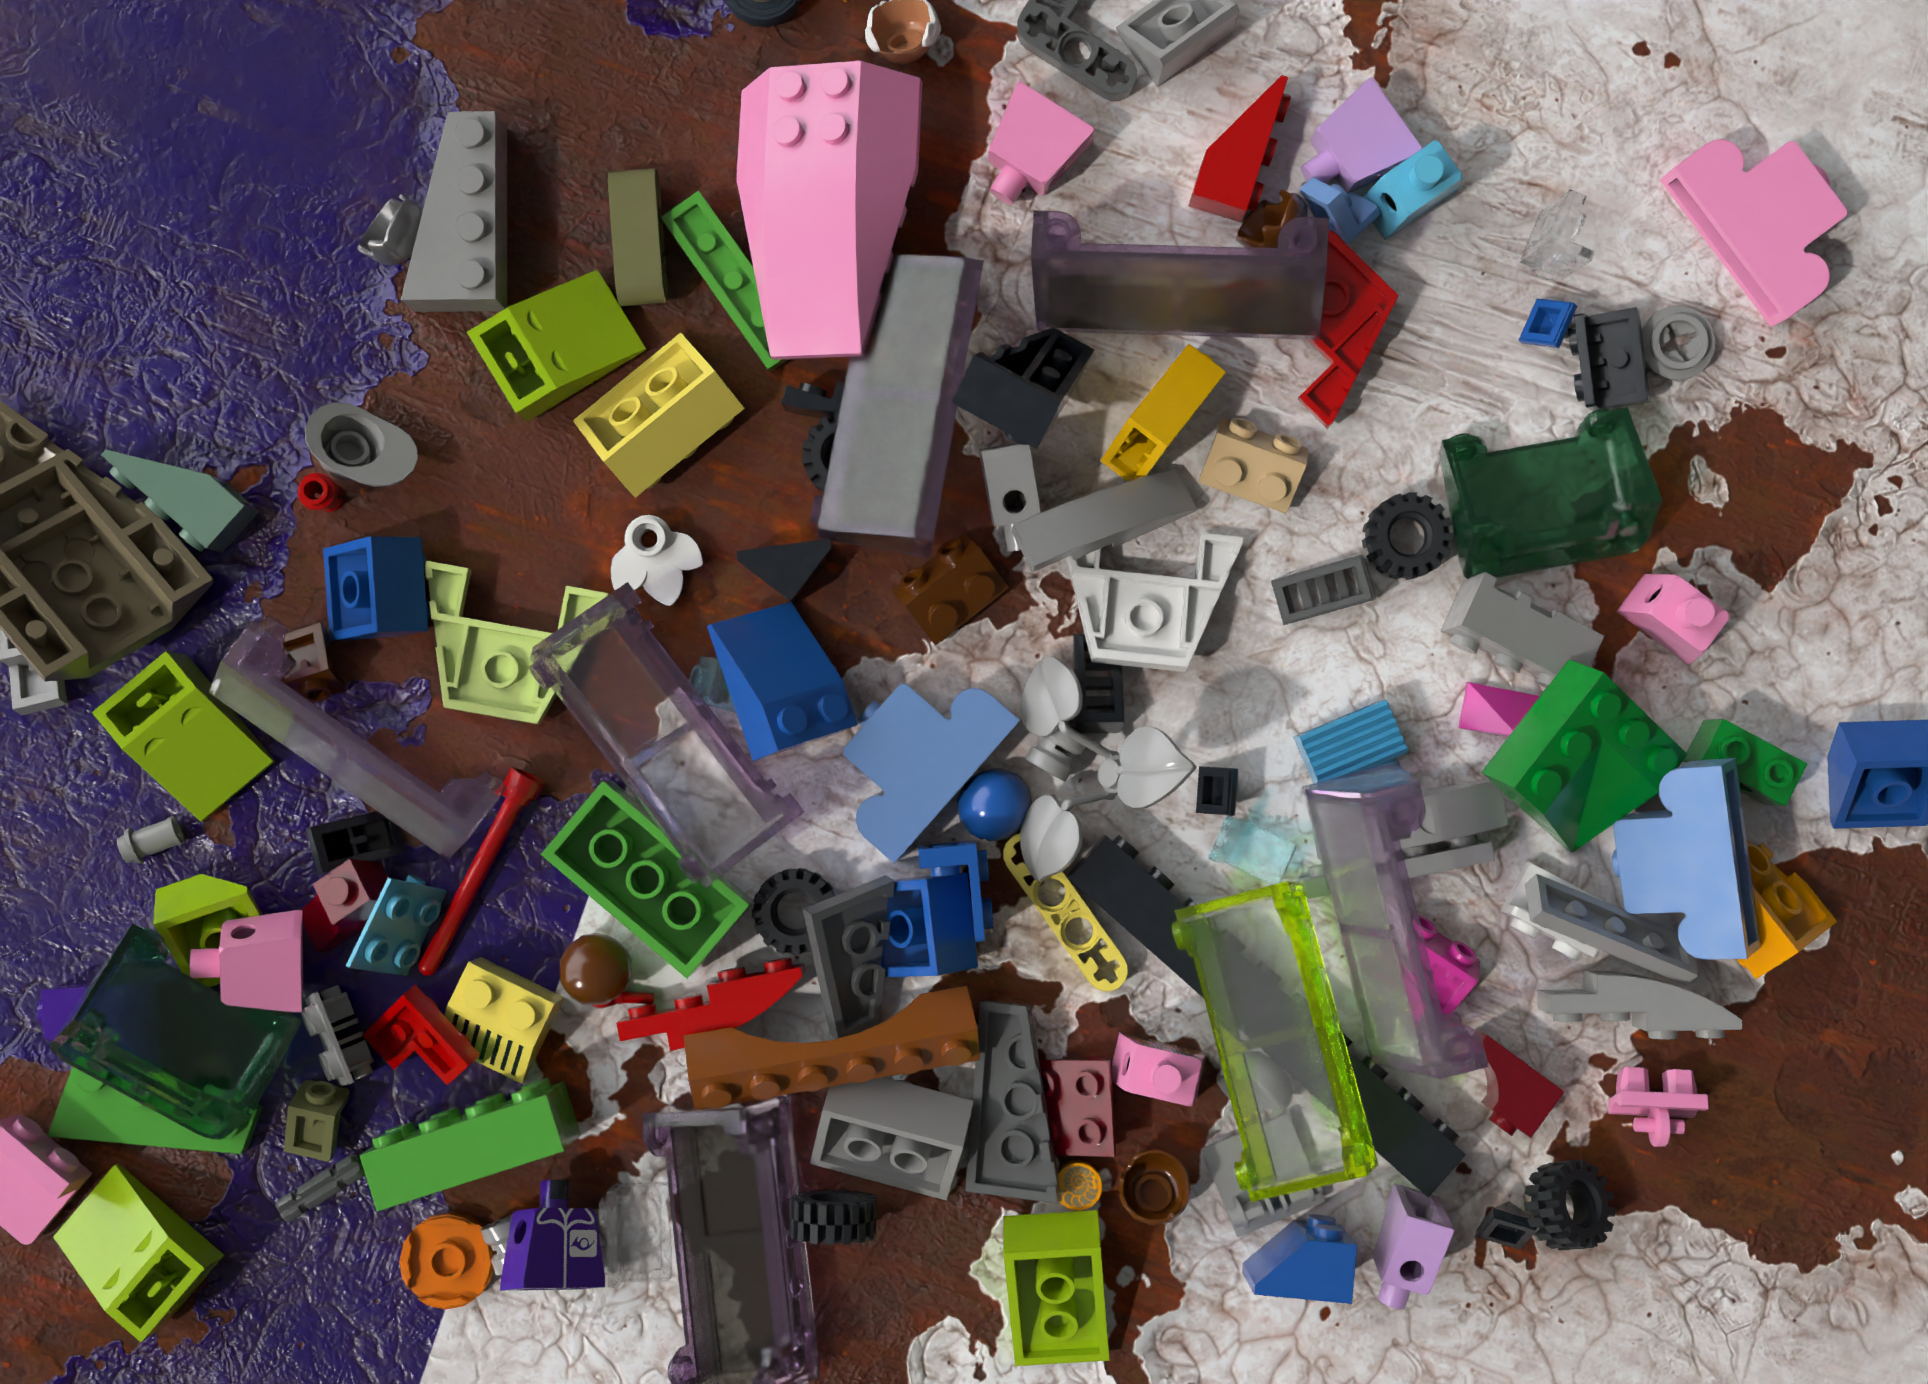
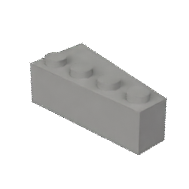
M457 111L447 113L401 296V301L414 312L502 311L507 308V127L495 111Z

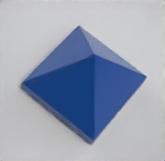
M1537 298L1518 341L1522 344L1559 349L1577 309V305L1572 302Z

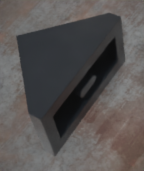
M829 538L736 551L737 561L795 605L834 554L833 542Z
M394 807L306 828L318 875L328 874L348 859L375 862L406 853Z

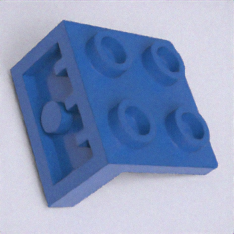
M976 840L920 845L918 848L920 869L930 868L932 877L960 874L959 865L969 866L975 942L985 941L984 930L994 929L991 897L981 898L980 881H989L986 850H977Z

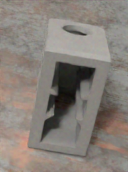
M1011 443L978 449L992 524L994 527L1003 526L1008 551L1021 550L1011 532L1013 524L1041 513L1030 445ZM1018 490L1021 505L1016 509H1006L1004 496L1009 491Z

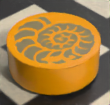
M1073 1160L1059 1168L1057 1173L1062 1197L1060 1203L1068 1209L1076 1211L1092 1207L1098 1201L1102 1192L1101 1178L1095 1167L1086 1161Z

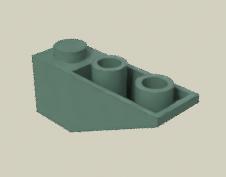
M106 449L101 454L114 466L109 472L116 480L131 490L135 487L139 488L148 496L144 502L145 505L166 521L170 517L183 527L179 535L192 547L201 552L206 548L223 553L260 512L226 481L209 474Z

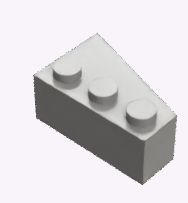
M1486 572L1463 580L1441 628V632L1452 636L1450 643L1453 646L1476 654L1478 649L1494 655L1493 663L1510 672L1519 674L1521 668L1538 676L1536 683L1544 688L1548 687L1569 659L1590 667L1604 637L1602 634L1559 611L1553 610V612H1550L1532 604L1533 597L1522 591H1517L1516 595H1513L1495 587L1497 578Z

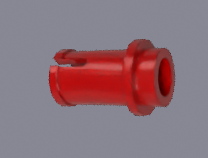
M317 472L308 474L299 483L297 490L298 498L308 509L334 512L344 504V499L338 498V495H345L342 487L334 483L325 474Z

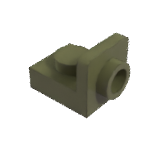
M305 1080L288 1105L284 1152L330 1162L337 1150L340 1114L349 1100L350 1090L325 1081Z

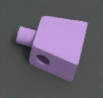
M1371 77L1316 129L1310 141L1318 155L1303 164L1301 172L1307 182L1312 177L1324 183L1335 178L1346 193L1354 192L1378 181L1387 172L1421 150L1422 147L1376 81Z
M1393 1184L1373 1256L1382 1281L1378 1300L1391 1308L1405 1309L1411 1291L1427 1295L1432 1289L1454 1233L1452 1223L1439 1196L1431 1195L1428 1198L1419 1190Z

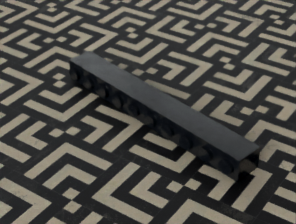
M1103 834L1067 877L1429 1198L1466 1156L1455 1145L1460 1136L1439 1118L1433 1124L1424 1118L1419 1111L1425 1105L1402 1086L1396 1093L1383 1081L1389 1073L1368 1055L1362 1061L1348 1050L1353 1041L1331 1023L1325 1030L1312 1018L1317 1010L1300 994L1295 992L1289 998L1276 986L1281 978L1260 960L1253 966L1241 955L1246 947L1226 929L1219 935L1205 923L1210 915L1190 897L1184 903L1177 899L1170 892L1175 884L1159 869L1153 866L1147 872L1134 860L1139 852L1118 834L1112 841Z

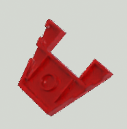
M1331 230L1278 257L1277 260L1255 271L1251 270L1217 290L1213 289L1199 298V303L1228 331L1263 298L1288 320L1331 363L1298 397V401L1328 429L1336 419L1399 295Z

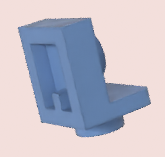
M1312 177L1299 189L1319 228L1326 232L1333 230L1346 244H1349L1357 235L1362 233L1380 215L1376 204L1354 192L1346 193L1337 184L1329 186Z

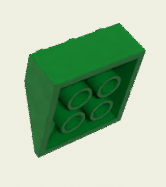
M1569 659L1481 773L1567 851L1573 853L1612 826L1617 820L1623 818L1659 792V784L1663 777L1679 767L1688 754L1604 672Z

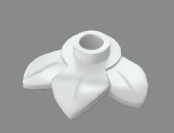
M643 515L634 519L626 529V546L612 559L611 580L615 592L620 597L632 593L643 585L645 591L654 599L667 606H672L679 598L683 588L682 570L689 571L703 565L701 551L697 543L687 534L672 532L666 522L659 517ZM647 531H654L657 534L656 544L650 548L644 547L641 542L642 535Z

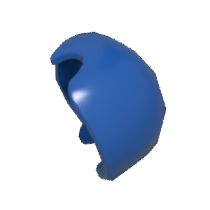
M991 768L973 776L964 784L957 800L961 823L971 835L981 840L986 839L988 842L1002 840L1020 831L1026 812L1033 804L1030 788L1019 774L1002 768Z

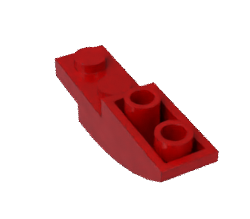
M791 957L764 962L765 971L746 974L745 966L721 970L717 972L718 980L711 981L706 985L709 1001L703 1002L702 994L674 999V1008L657 1011L656 1003L628 1008V1017H623L616 1022L619 1041L667 1032L670 1051L685 1048L684 1035L730 1027L735 1029L758 1016L783 997L806 973L804 963L793 965Z

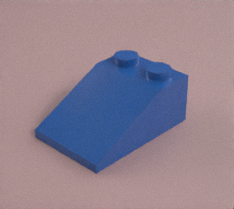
M791 602L707 626L753 761L836 735L858 725L842 678Z

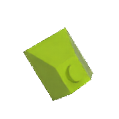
M200 874L156 889L153 925L194 992L220 984V977L191 978V949L219 948L221 929L224 922L263 914L246 886Z

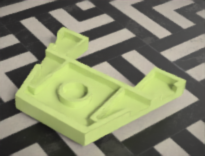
M426 561L425 574L430 591L431 601L429 604L431 619L434 621L437 643L435 649L443 707L540 725L605 610L610 595L605 592L566 586L558 630L555 634L464 618L462 616L471 570L465 567Z

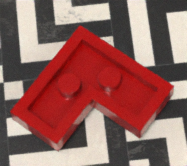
M416 984L405 992L362 1035L393 1070L416 1051L446 1085L480 1056L477 1050L470 1044L469 1039L453 1026L438 1009L436 1003L426 996Z

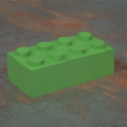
M602 781L540 854L686 979L699 969L754 903L753 899L613 781Z
M544 1078L522 1086L521 1090L511 1094L512 1098L506 1100L503 1092L476 1101L475 1105L465 1109L466 1113L460 1114L459 1108L454 1107L430 1116L431 1119L419 1123V1128L415 1129L412 1121L390 1128L385 1131V1134L373 1138L374 1146L359 1156L376 1211L565 1151L581 1136L565 1081L551 1085L549 1078Z

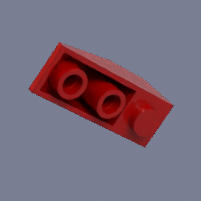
M1281 75L1206 149L1188 204L1189 207L1240 223L1247 209L1256 211L1264 184L1257 182L1256 179L1261 165L1270 166L1278 139L1271 138L1270 134L1275 121L1283 123L1292 96L1284 93L1288 77Z

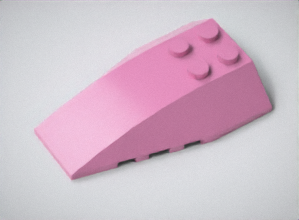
M864 61L770 67L742 90L736 179L770 357L773 360L864 356L882 296L879 293L884 274L889 273L894 256L891 252L898 228H902L907 212L905 203L910 187H914L918 174L922 80L919 77Z

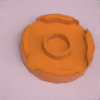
M448 1211L433 1214L415 1226L403 1243L399 1263L402 1280L407 1288H411L413 1293L418 1296V1300L427 1306L446 1310L463 1307L483 1293L494 1277L495 1271L491 1260L496 1253L490 1245L484 1242L480 1229L485 1225L471 1215Z

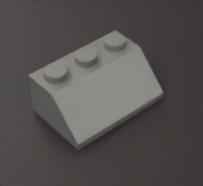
M886 1077L871 1079L863 1083L854 1082L831 1086L828 1089L810 1164L947 1200L963 1150L974 1101L958 1097L950 1092H939L913 1085L905 1080H894Z

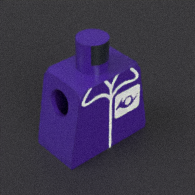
M569 1180L540 1181V1208L515 1211L512 1215L500 1281V1291L605 1288V1273L596 1212L591 1208H569Z

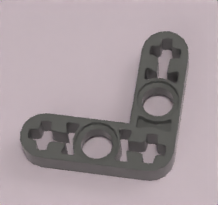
M1029 0L1017 20V38L1026 50L1104 99L1121 101L1128 98L1133 92L1137 81L1135 63L1127 55L1070 20L1082 0ZM1040 19L1046 21L1045 31L1056 39L1059 30L1065 32L1059 38L1056 51L1050 50L1052 38L1040 32L1036 37L1029 35L1030 25L1028 22L1037 24ZM1081 42L1088 47L1090 56L1084 63L1073 64L1065 58L1063 54L1064 48L1069 43ZM1102 55L1104 57L1101 67L1108 72L1114 73L1118 68L1122 69L1125 72L1123 80L1126 84L1118 82L1114 87L1107 84L1109 75L1098 67L1095 76L1090 75L1089 72L1094 68L1097 56Z

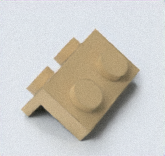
M1221 418L1198 483L1287 514L1307 466L1309 449L1302 446L1301 441L1293 436L1278 433L1274 436L1258 430L1254 423L1246 419L1232 418V420Z

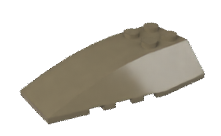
M0 401V629L45 682L90 678L172 630L213 584V578L164 521L143 502L138 504L122 493V487L108 477L101 478L83 465V459L69 449L64 451L49 440L47 433Z

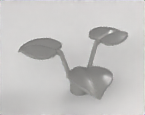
M1043 657L1036 664L1025 685L1021 699V715L1025 726L1031 733L1040 737H1050L1059 728L1064 735L1100 754L1106 760L1101 763L1098 769V780L1104 787L1102 791L1068 798L1062 805L1056 797L1043 795L1035 800L1027 810L1021 826V851L1029 872L1034 879L1041 882L1047 877L1058 874L1068 868L1081 849L1083 830L1078 816L1070 812L1073 807L1103 799L1114 800L1118 794L1120 800L1129 807L1137 809L1148 808L1173 793L1197 768L1194 762L1180 751L1166 733L1155 727L1144 726L1134 730L1123 742L1120 756L1117 751L1109 750L1072 729L1067 721L1076 717L1081 711L1082 690L1075 673L1063 661L1054 657Z

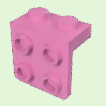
M19 1113L0 1120V1226L20 1243L28 1245L35 1242L92 1175V1172L83 1166L75 1155L48 1137L36 1122Z

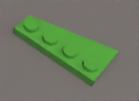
M78 1051L47 1136L242 1154L249 1148L263 1106L173 1074L163 1078L150 1079Z

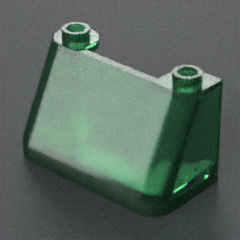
M1628 407L1614 410L1598 409L1589 413L1584 418V421L1580 423L1575 437L1493 452H1487L1484 439L1468 433L1458 434L1441 441L1439 457L1456 549L1463 576L1467 579L1484 572L1497 578L1632 553L1645 545L1649 539L1663 501Z
M132 923L123 933L50 1044V1049L65 1063L205 1138L213 1140L224 1139L252 1116L303 1020L287 1011L258 1008L246 1009L239 1006L225 1005L221 1002L220 993L165 963L169 950L164 944V938L158 932L150 928H140Z

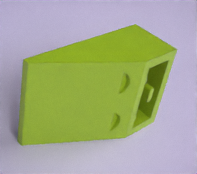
M598 269L509 306L467 332L515 413L526 422L647 350Z
M165 651L92 712L121 749L200 822L206 820L275 762L190 657L184 653Z
M119 1163L111 1168L53 1236L103 1310L140 1342H143L165 1326L224 1256L223 1253Z

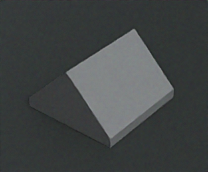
M1153 0L1118 25L1116 30L1158 87L1231 35L1240 10L1237 3L1232 0Z

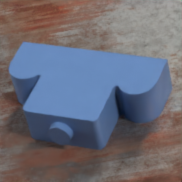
M900 684L882 705L874 700L857 719V723L862 728L844 747L843 755L884 791V794L869 797L861 803L856 813V824L863 837L891 862L895 863L1020 721L986 691L977 688L963 690L955 697L951 704L950 714L952 717L946 719L907 684Z
M1736 758L1688 762L1667 773L1659 784V796L1667 810L1632 812L1617 820L1613 825L1616 849L1612 855V866L1615 875L1620 877L1624 909L1630 914L1685 913L1686 917L1678 927V938L1681 946L1688 954L1699 959H1747L1760 949L1761 946Z

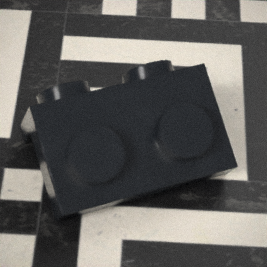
M1634 307L1587 316L1585 313L1575 314V327L1568 329V338L1572 355H1579L1581 373L1574 375V387L1578 402L1585 401L1586 408L1593 412L1651 402L1639 309Z

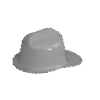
M331 403L320 407L310 415L305 427V440L312 455L319 460L323 469L331 476L343 481H357L373 487L391 486L404 481L414 471L418 461L417 446L409 434L399 427L350 403Z

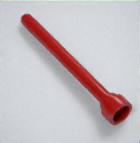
M516 767L510 768L503 782V785L506 787L503 796L506 798L419 963V971L423 975L430 976L437 971L522 807H528L531 800L537 801L545 785V782L538 777Z

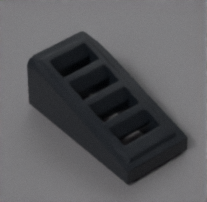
M1073 634V672L1079 680L1083 695L1081 711L1074 717L1075 731L1081 734L1120 733L1125 723L1122 665L1091 662V659H1084V652H1089L1085 634ZM1110 670L1111 677H1085V671ZM1086 690H1111V696H1086ZM1111 709V713H1087V710Z

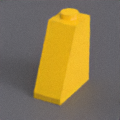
M1188 344L1131 414L1100 461L1127 482L1147 476L1201 407L1226 371L1219 367L1210 356Z

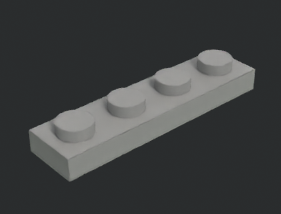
M1475 834L1447 840L1448 847L1430 850L1429 844L1400 849L1401 857L1386 860L1383 859L1382 853L1355 857L1356 866L1337 869L1336 862L1308 867L1309 876L1297 878L1300 894L1304 898L1311 899L1495 861L1492 843L1482 840L1476 841Z
M1535 874L1525 883L1531 922L1684 985H1687L1699 975L1695 957L1683 949L1678 938V932L1635 914H1630L1621 908L1539 874Z

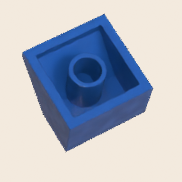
M370 536L323 549L330 641L406 636L428 631L430 606L425 594L424 573L426 557L422 551L421 537Z
M1928 720L1839 722L1827 755L1830 823L1833 829L1927 826Z
M967 873L935 877L930 875L895 880L893 897H888L886 919L890 921L889 939L884 940L881 967L886 969L885 977L939 976L977 968L978 960Z
M1317 1214L1307 1215V1221L1293 1220L1245 1260L1242 1264V1273L1254 1295L1352 1304L1357 1244L1341 1224H1336L1335 1218Z

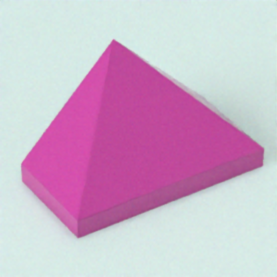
M1467 682L1458 728L1508 738L1540 696Z

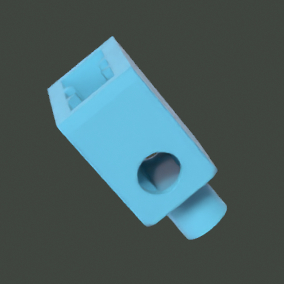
M1436 139L1383 175L1363 198L1377 205L1380 215L1372 223L1384 240H1387L1459 189L1464 177ZM1385 195L1391 196L1396 204L1397 211H1394L1388 205Z

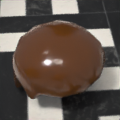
M1281 190L1279 192L1282 197L1281 203H1272L1267 200L1260 201L1256 211L1252 210L1240 226L1236 241L1256 256L1267 260L1278 258L1293 250L1302 239L1308 226V206L1304 199L1296 193Z
M599 933L582 935L567 946L560 959V981L564 990L580 1004H607L624 992L631 979L632 961L628 951L618 940Z
M1152 1149L1133 1155L1119 1178V1198L1123 1208L1135 1221L1153 1227L1173 1222L1185 1210L1190 1199L1191 1186L1187 1168L1174 1154L1160 1149Z

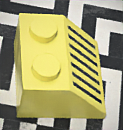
M480 957L467 963L448 1002L445 1017L458 1031L462 1032L469 1039L470 1044L480 1054L475 1060L476 1062L523 1084L565 997Z

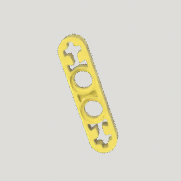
M1020 833L1011 836L1003 849V859L1008 869L1089 983L1098 990L1113 991L1119 988L1125 982L1128 975V966L1120 951L1063 871L1045 879H1056L1063 884L1065 888L1063 900L1055 906L1045 905L1039 900L1038 888L1042 882L1036 879L1030 885L1025 882L1023 877L1031 875L1026 864L1020 862L1015 865L1011 860L1016 854L1013 846L1020 841ZM1076 917L1087 919L1092 926L1091 937L1083 944H1074L1065 935L1067 923ZM1100 938L1106 943L1105 947L1098 948L1103 958L1107 962L1114 959L1118 962V965L1113 969L1116 977L1112 981H1108L1104 976L1099 979L1094 977L1093 974L1097 972L1098 966L1091 955L1084 962L1078 956L1080 953L1091 950Z

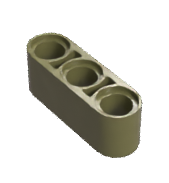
M657 169L609 172L608 192L615 287L618 303L620 306L667 303L668 283L663 221L660 218L663 216Z

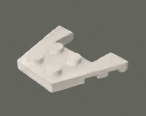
M1201 533L1198 542L1195 579L1100 569L1101 548L1075 560L1071 556L1067 557L1091 662L1186 672L1243 544V537Z

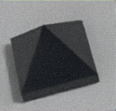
M1199 766L1196 813L1235 816L1239 794L1238 769Z
M1508 1201L1491 1210L1477 1228L1476 1236L1520 1250L1539 1227H1530L1527 1219L1532 1216Z

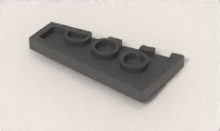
M982 1000L980 1001L978 1021L980 1060L975 1061L972 1099L974 1102L971 1111L965 1191L1058 1204L1062 1197L1031 1005Z

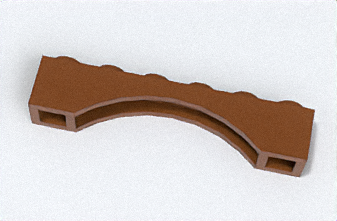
M967 986L920 994L906 1008L883 1023L860 1033L834 1040L807 1043L773 1041L751 1036L732 1027L684 1035L688 1081L695 1111L709 1108L718 1109L731 1104L753 1100H768L781 1095L803 1091H818L831 1086L854 1082L863 1083L881 1077L913 1074L920 1070L948 1065L958 1066L966 1062L980 1060L978 1029Z

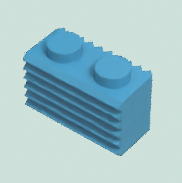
M1387 700L1377 701L1293 737L1315 789L1328 787L1330 794L1357 784L1354 775L1370 768L1375 776L1398 767L1400 763L1397 757L1409 752Z

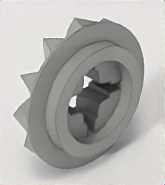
M1669 306L1657 311L1644 323L1642 336L1645 360L1653 370V375L1663 376L1671 379L1672 382L1692 378L1702 372L1712 360L1715 351L1714 331L1709 321L1695 309L1686 306ZM1671 332L1675 338L1681 336L1685 338L1691 335L1692 339L1688 340L1686 345L1681 348L1683 356H1679L1676 350L1662 352L1661 348L1670 341L1668 333Z

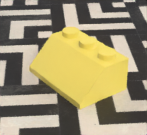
M680 332L575 418L573 422L602 461L636 498L646 489L655 486L661 477L681 460L694 454L698 446L715 432L727 427L734 417L745 408L715 370Z

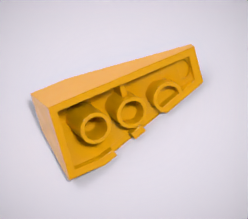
M1747 840L1761 948L1749 958L1737 959V961L1747 968L1755 979H1758L1800 952L1837 923V920L1799 875L1794 872L1787 877L1770 861L1774 853L1764 843L1757 846Z

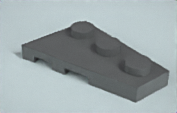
M886 875L803 909L830 1036L834 1039L857 1034L880 1024L886 970L881 967L884 940L889 939L890 921L886 919L888 897H893L895 880Z

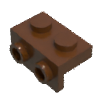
M962 534L958 538L950 539L942 544L937 550L936 555L923 566L913 568L904 574L900 583L892 592L936 646L1009 587L980 547L966 534Z

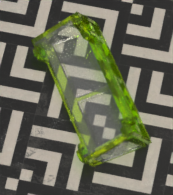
M1285 881L1175 910L1178 921L1172 922L1173 936L1178 949H1186L1189 956L1194 958L1243 1146L1241 1161L1234 1163L1235 1175L1240 1190H1248L1250 1202L1368 1176L1379 1164L1303 883Z

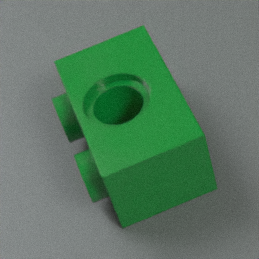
M1723 718L1703 720L1686 752L1688 755L1683 760V762L1688 763L1698 760L1736 758L1740 792L1764 805L1773 806L1787 805L1808 765L1804 761Z

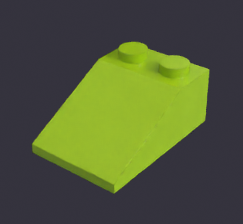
M1098 1210L1003 1216V1255L1015 1366L1110 1361Z

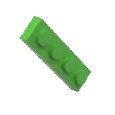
M697 191L660 218L770 373L788 359L773 360L770 357L754 268L704 197Z

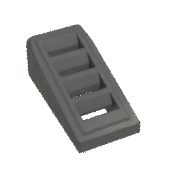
M1364 554L1271 580L1283 626L1376 599ZM1351 567L1359 590V594L1354 596L1350 595L1344 574V569ZM1334 573L1341 598L1333 602L1325 577L1326 574ZM1312 578L1316 580L1322 605L1315 607L1306 581ZM1297 583L1304 610L1295 612L1288 585Z

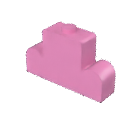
M1724 139L1713 140L1675 166L1660 179V182L1770 327H1773L1791 317L1827 288L1830 275L1826 262L1816 254L1805 253L1804 248L1847 216V209L1831 189L1830 180L1824 170L1817 165H1813L1796 142H1787L1751 170L1744 172L1742 170L1744 159L1740 149L1733 142Z

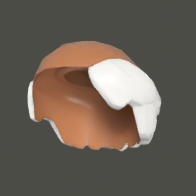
M927 0L881 1L879 5L876 4L870 10L865 29V39L871 50L879 53L881 57L892 63L907 64L919 60L937 41L941 32V25L933 6Z

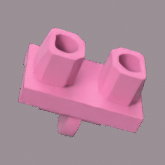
M1624 1067L1617 1074L1616 1094L1607 1100L1608 1114L1648 1116V1118L1635 1117L1633 1128L1635 1132H1648L1653 1146L1666 1147L1670 1133L1684 1134V1120L1670 1119V1117L1694 1118L1698 1110L1706 1111L1709 1109L1707 1094H1697L1692 1070H1666L1662 1073L1663 1092H1650L1648 1069Z

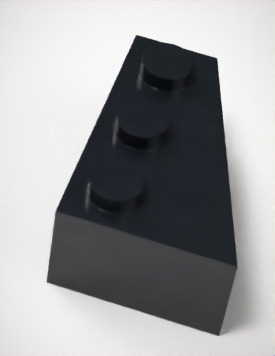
M1053 327L1023 337L1019 346L1011 347L1007 343L1000 345L993 355L988 356L984 352H979L973 355L951 403L1004 431L1006 436L1012 441L1022 445H1030L1037 449L1071 397L1095 349Z

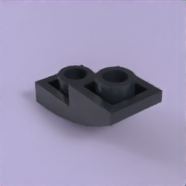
M851 379L849 385L837 381L832 399L826 398V390L811 384L800 383L799 389L787 385L781 404L786 412L814 418H822L824 416L830 418L834 416V413L842 412L843 416L854 412L858 413L859 417H864L882 412L884 399L883 395L876 393L877 387L862 380Z

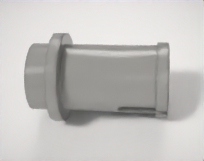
M174 816L136 831L132 828L125 829L124 835L117 838L118 849L126 863L135 861L137 864L144 863L147 856L176 845H182L185 842L182 828Z

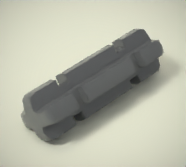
M357 1154L349 1155L336 1163L335 1167L328 1168L299 1186L297 1191L293 1190L278 1199L276 1208L281 1217L286 1222H291L307 1212V1208L311 1210L346 1188V1185L349 1186L365 1176L360 1157Z

